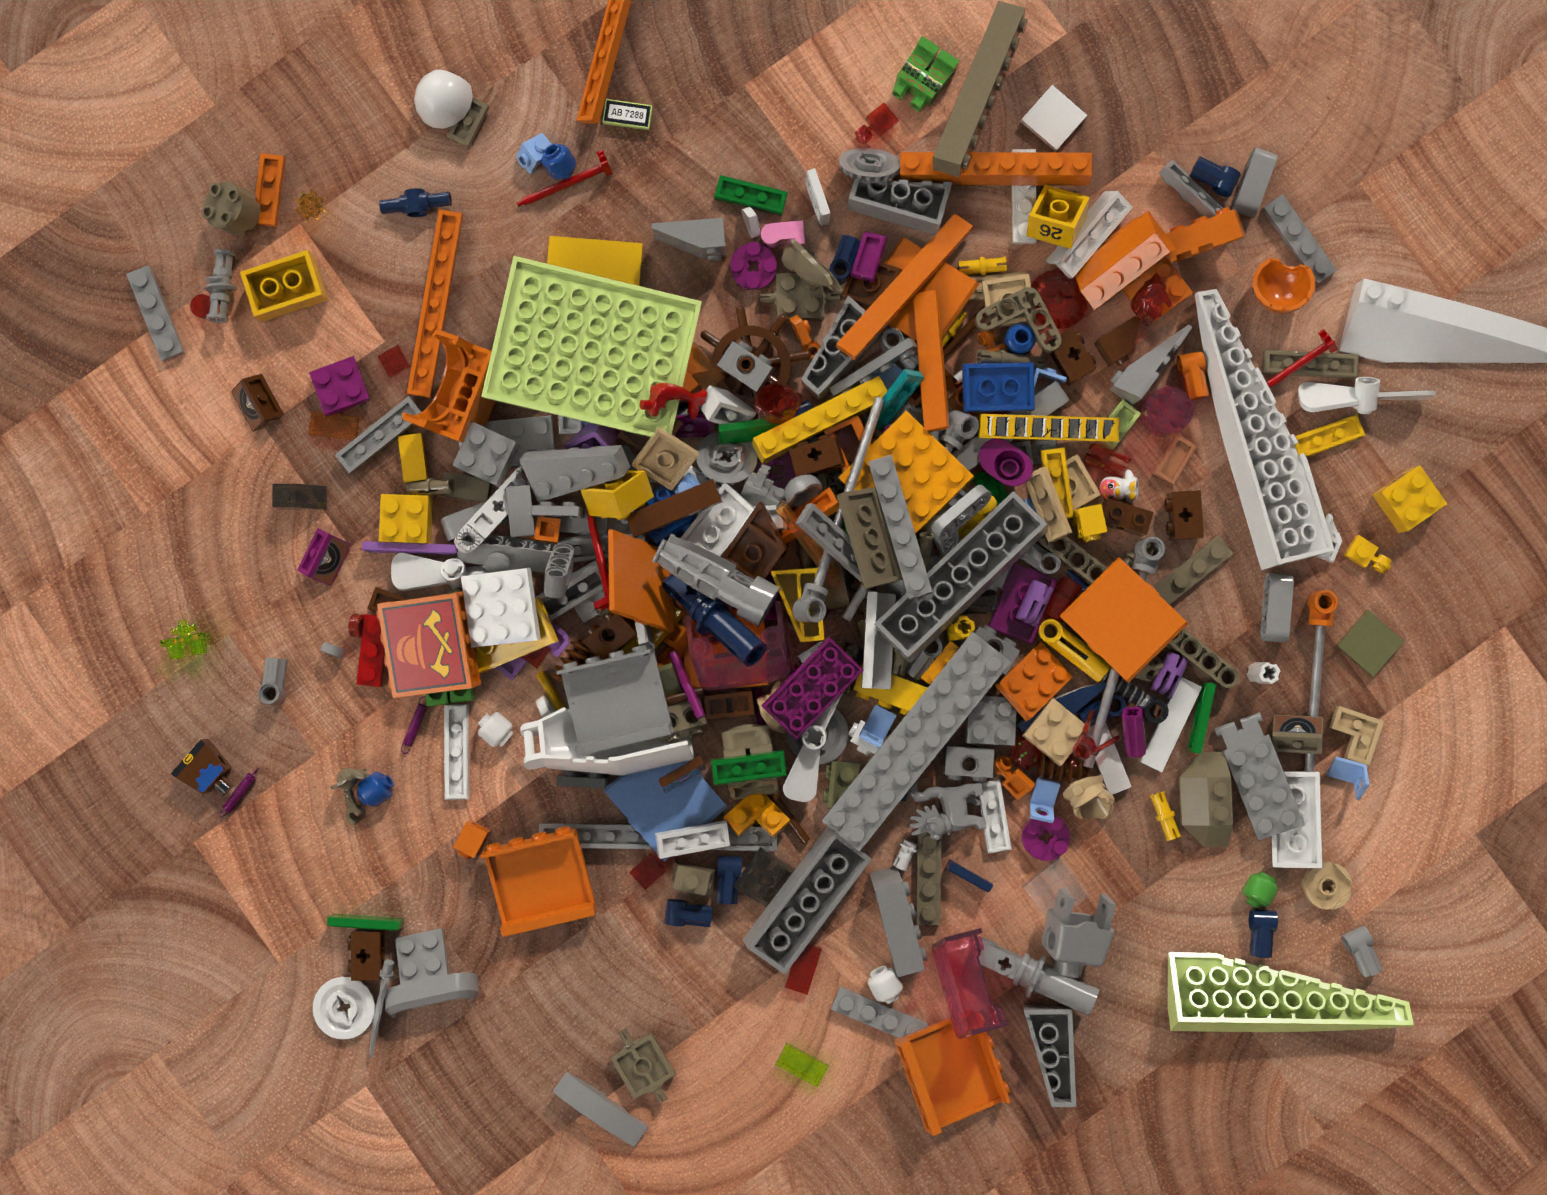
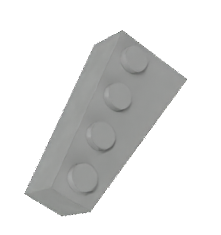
M855 178L847 210L935 235L941 224L952 182L941 184L932 183V181L908 182V180L900 179L899 181L879 180V182H868L867 180L859 181L858 178Z
M849 296L801 379L803 387L819 402L830 392L829 388L838 383L884 334L883 330L856 361L836 348L837 342L866 312Z
M622 445L594 446L586 449L573 447L566 450H557L556 448L547 449L546 451L527 450L519 460L538 502L621 478L630 468Z
M895 866L869 873L897 977L924 971L923 961H927L924 946L919 947L918 940L922 939L919 926H914L912 918L916 917L913 903L908 904L907 896L911 895L908 882L902 881L898 868Z
M1064 1004L1023 1005L1051 1106L1076 1107L1072 1008Z

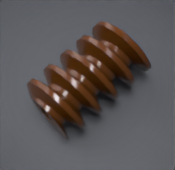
M575 635L579 641H570L574 649H565L569 657H560L563 664L576 661L578 666L585 664V659L592 658L590 654L593 653L583 642L584 639ZM555 665V668L559 671L563 669V666ZM550 673L551 677L563 684L561 674Z
M1040 752L1038 770L1040 778L1044 776L1045 772H1048L1049 780H1052L1053 776L1057 774L1059 782L1062 781L1064 776H1067V782L1070 784L1073 778H1076L1077 781L1088 777L1090 768L1083 766L1085 759L1083 760L1081 755H1076L1073 760V755L1070 754L1062 766H1058L1043 752Z

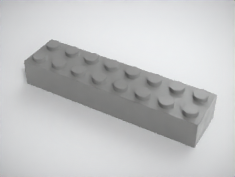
M1013 491L927 573L933 593L909 600L906 593L874 623L876 630L911 663L1047 533L1048 524Z

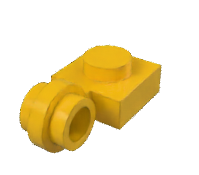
M1360 535L1355 536L1344 553L1345 557L1363 568H1366L1369 562H1372V568L1382 574L1389 571L1392 567L1390 565L1392 561L1388 557L1381 554L1375 557L1374 555L1379 547Z

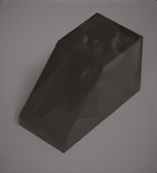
M272 484V507L279 510H327V486Z

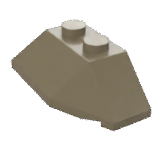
M1223 751L1202 752V754H1197L1195 759L1179 776L1181 825L1203 847H1226L1229 845L1233 828L1230 771Z

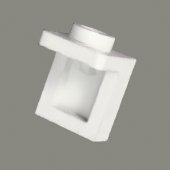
M860 720L859 724L854 722L848 734L851 736L850 741L858 745L856 750L867 756L871 752L875 754L879 747L859 737L865 722Z

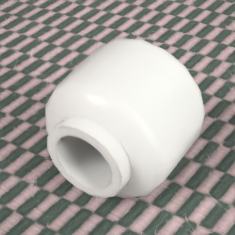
M495 712L491 716L487 713L478 723L481 726L478 730V735L491 747L498 745L502 747L513 734L511 731L513 728L512 723L499 712Z
M880 966L870 973L867 983L877 1001H886L889 1004L899 998L903 985L893 968Z

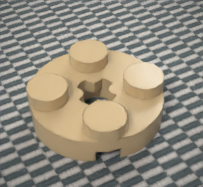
M1323 861V868H1309L1301 881V886L1305 897L1312 905L1326 910L1338 909L1345 905L1351 897L1352 879L1347 870L1342 866ZM1331 880L1333 882L1330 885L1332 890L1323 891L1322 883Z

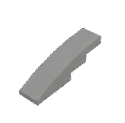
M567 1071L553 1089L554 1094L574 1109L635 1147L648 1128L645 1122L627 1113L624 1107L608 1099L605 1093Z

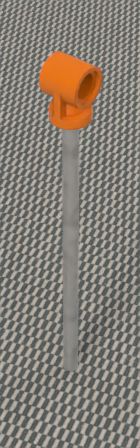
M1329 590L1314 591L1307 599V606L1309 608L1308 625H1316L1309 716L1318 717L1325 626H1333L1334 610L1338 605L1337 596ZM1321 596L1326 599V605L1323 608L1319 605V598ZM1306 753L1304 771L1314 772L1315 754Z

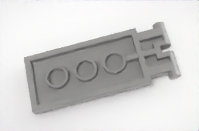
M1259 712L1240 719L1243 728L1239 730L1235 721L1214 728L1217 737L1222 736L1227 749L1223 750L1258 841L1304 826V820L1269 734L1264 736L1259 723L1264 721L1261 713Z

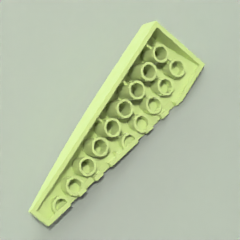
M1168 953V1015L1171 1031L1313 1032L1412 1027L1414 1025L1408 1001L1380 994L1376 996L1365 993L1366 991L1344 988L1336 983L1320 982V979L1285 970L1269 969V966L1261 964L1257 966L1245 963V960L1237 958L1234 960L1225 958L1224 955L1217 953Z

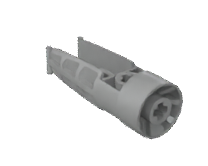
M674 534L670 535L668 541L662 540L652 559L654 563L657 562L668 572L712 600L719 598L738 609L736 615L757 627L761 625L780 591V587L764 578L757 576L754 580L736 570V565L691 542L675 537Z

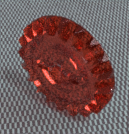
M1058 269L1053 271L1047 270L1045 273L1040 274L1031 284V288L1038 291L1057 329L1069 328L1078 323L1084 316L1088 308V301L1081 293L1075 276L1068 278ZM1057 293H1059L1060 297L1064 298L1060 304H1058L1057 300L1053 299ZM1035 314L1036 319L1044 325L1046 322L1045 317L1042 314Z

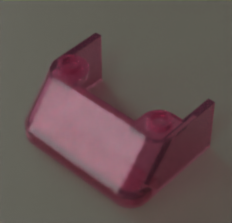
M780 601L775 602L778 625L767 627L760 636V640L767 646L766 652L756 664L750 667H746L731 652L714 654L713 644L706 638H699V634L696 631L697 622L693 621L689 615L685 616L689 653L698 683L702 688L714 691L787 679L792 674L793 663L786 609Z
M981 928L944 937L932 945L934 962L953 1029L958 1039L1009 1025L1008 1020L1005 1021L1001 1007L997 1008L996 1004H992L980 964L979 956H981V951L984 950L983 941L978 936L982 933Z

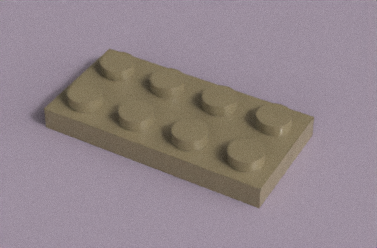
M876 487L843 492L837 495L864 589L903 580Z

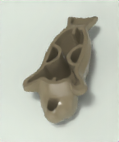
M792 239L790 241L792 247L788 246L783 250V265L788 270L796 272L801 280L809 285L817 287L827 286L834 293L842 294L843 289L831 271L818 259L817 255L810 252L795 239Z

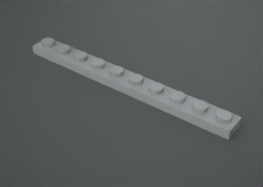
M539 823V832H546V834L554 833L556 829L564 826H569L570 829L577 828L582 848L653 849L643 836L631 827V824ZM728 826L730 846L710 849L777 851V835L772 838L762 826H751L739 837Z

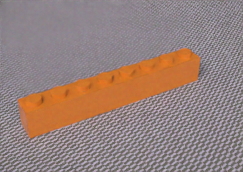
M901 152L900 180H908V182L932 181V183L941 184L952 182V185L1089 186L1092 176V153L970 152V165L967 170L963 169L960 178L933 170V156L935 152Z

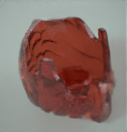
M1158 273L1153 274L1149 280L1145 281L1144 285L1135 293L1130 303L1133 313L1147 327L1162 316V303H1166L1168 307L1173 305L1169 299V294L1166 292L1167 285Z
M772 382V384L760 388L754 402V408L757 413L768 423L777 425L792 419L799 406L802 405V399L799 394L792 390L791 387L778 382Z

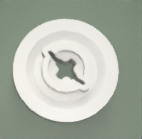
M341 976L329 980L318 990L313 1001V1016L318 1027L328 1036L336 1039H350L362 1034L369 1027L374 1017L376 1004L369 987L364 985L362 981H351V977ZM341 1001L345 1004H350L348 1014L344 1010H339V1007L342 1005Z

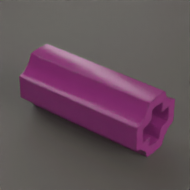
M1127 707L1122 710L1125 753L1131 758L1142 757L1146 754L1143 710L1139 707Z

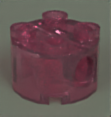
M1164 386L1151 393L1143 401L1140 409L1143 426L1151 434L1159 437L1176 434L1190 423L1194 404L1183 390Z

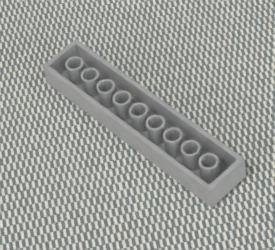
M972 632L822 821L860 852L1011 661Z

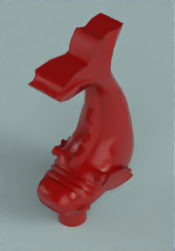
M658 383L650 387L649 400L640 401V409L648 410L649 415L657 417L661 408H666L665 404L668 401L687 399V413L693 420L697 418L699 406L706 403L705 399L708 393L703 389L693 394L676 384Z

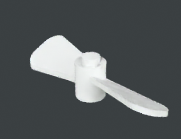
M1359 377L1355 380V387L1304 382L1298 388V398L1301 407L1308 412L1353 406L1360 414H1371L1372 411L1377 409L1378 400H1428L1436 397V391L1379 392V379Z
M398 553L393 558L391 564V579L395 587L400 591L449 584L454 590L457 587L462 588L461 576L488 573L485 566L465 567L463 562L457 558L440 562L407 553Z
M843 692L802 734L803 746L783 785V792L787 798L807 802L815 797L820 749L825 744L827 738L826 727Z

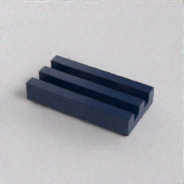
M951 859L947 862L946 868L950 872L987 893L991 891L993 884Z

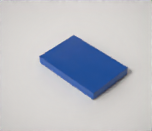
M1034 362L962 364L963 412L1035 410Z

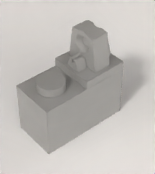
M765 464L761 465L757 473H751L743 487L741 496L753 507L760 501L765 506L782 504L788 506L785 490L774 486V481L768 479L771 467Z

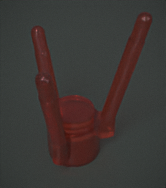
M1090 710L1079 739L1073 746L1072 755L1082 760L1088 759L1091 754L1097 756L1100 751L1120 739V736L1117 735L1096 747L1094 739L1087 736L1094 710Z

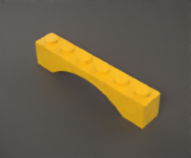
M877 376L754 437L752 446L761 463L766 464L786 454L789 450L795 448L794 445L805 442L815 435L857 415L860 416L871 412L875 397L883 398L887 389L880 376Z

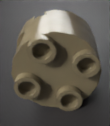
M215 182L209 187L201 214L215 228L223 229L232 235L242 236L245 234L243 232L251 231L258 222L260 204L256 202V195L244 188H240L231 182Z

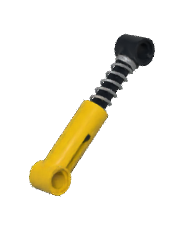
M1049 619L1040 624L1037 633L1043 642L1047 643L1096 682H1100L1102 679V682L1107 683L1111 666L1100 655L1092 652L1086 643L1063 627L1058 621ZM1046 625H1053L1056 628V635L1053 638L1045 636L1044 628ZM1062 638L1063 640H1065L1067 643H1069L1071 646L1077 649L1079 653H1075L1073 650H1071L1069 647H1067L1065 644L1059 641V639ZM1119 675L1115 693L1119 692L1122 698L1125 697L1129 700L1128 703L1132 702L1136 705L1135 707L1141 708L1146 721L1161 723L1167 719L1169 710L1163 701L1144 694V691H1139L1137 686L1131 684V681L1128 683ZM1155 704L1161 709V713L1157 718L1151 717L1149 713L1150 707Z

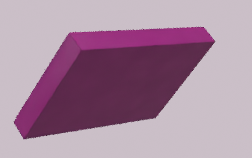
M1014 563L1004 590L1001 591L988 627L998 633L1033 645L1044 613L1037 627L1017 619L1016 614L1032 580L1042 582L1047 587L1054 589L1057 579Z

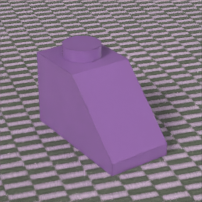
M589 423L568 440L563 447L565 449L573 447L586 449L594 446H612L618 438L617 435L620 430Z

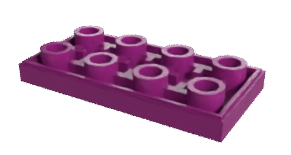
M828 636L761 706L797 740L864 670Z

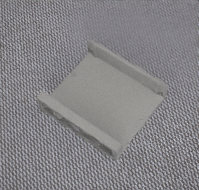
M646 645L632 648L633 653L623 654V650L609 653V658L600 660V656L585 659L586 664L578 666L576 661L563 664V669L556 671L557 675L561 674L571 712L578 745L575 746L577 756L663 737L674 732L654 648L647 649Z

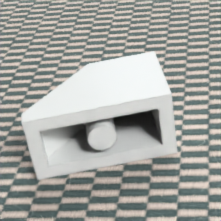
M711 385L706 390L708 393L705 399L706 403L699 406L708 421L721 425L749 421L757 413L728 390Z

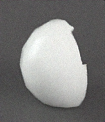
M433 70L426 74L416 87L414 97L416 111L423 122L433 128L444 129L454 126L465 117L471 107L473 98L471 85L463 78L451 72Z

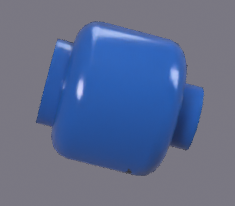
M557 143L545 148L541 160L548 174L553 179L558 180L571 177L576 168V159L569 148Z
M1017 323L1011 326L1004 337L1007 351L1013 354H1028L1036 342V337L1031 327L1024 323Z
M374 772L359 782L357 796L364 805L377 807L392 797L394 783L390 776L384 775L381 772Z

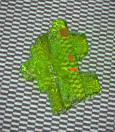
M185 619L178 620L176 628H171V634H179L180 637L160 640L161 648L167 649L170 660L184 658L183 645L190 644L192 655L207 653L206 640H211L210 633L190 634V632L196 631V625H188Z

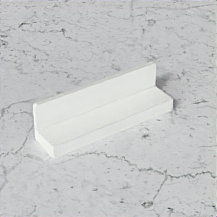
M1105 191L1088 210L1087 219L1072 249L1058 246L1047 258L1046 262L1048 264H1056L1068 278H1073L1133 207L1119 191Z
M867 592L862 688L890 689L893 646L876 630L874 623L895 604V594Z

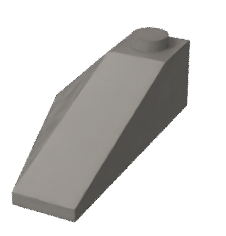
M1187 325L1129 365L1122 372L1118 370L1110 380L1113 385L1109 390L1121 399H1124L1131 406L1141 400L1159 376V372L1171 359L1169 357L1170 354L1177 350L1192 327Z

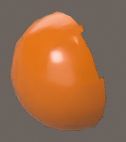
M1268 258L1258 266L1253 275V292L1257 301L1267 310L1274 313L1283 314L1299 310L1310 300L1315 291V277L1309 266L1299 264L1298 266L1290 267L1282 264L1280 259Z

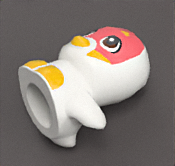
M1126 470L1125 479L1112 476L1106 477L1100 483L1101 496L1105 500L1108 498L1112 500L1126 498L1127 503H1132L1138 498L1139 479L1134 477L1131 470Z

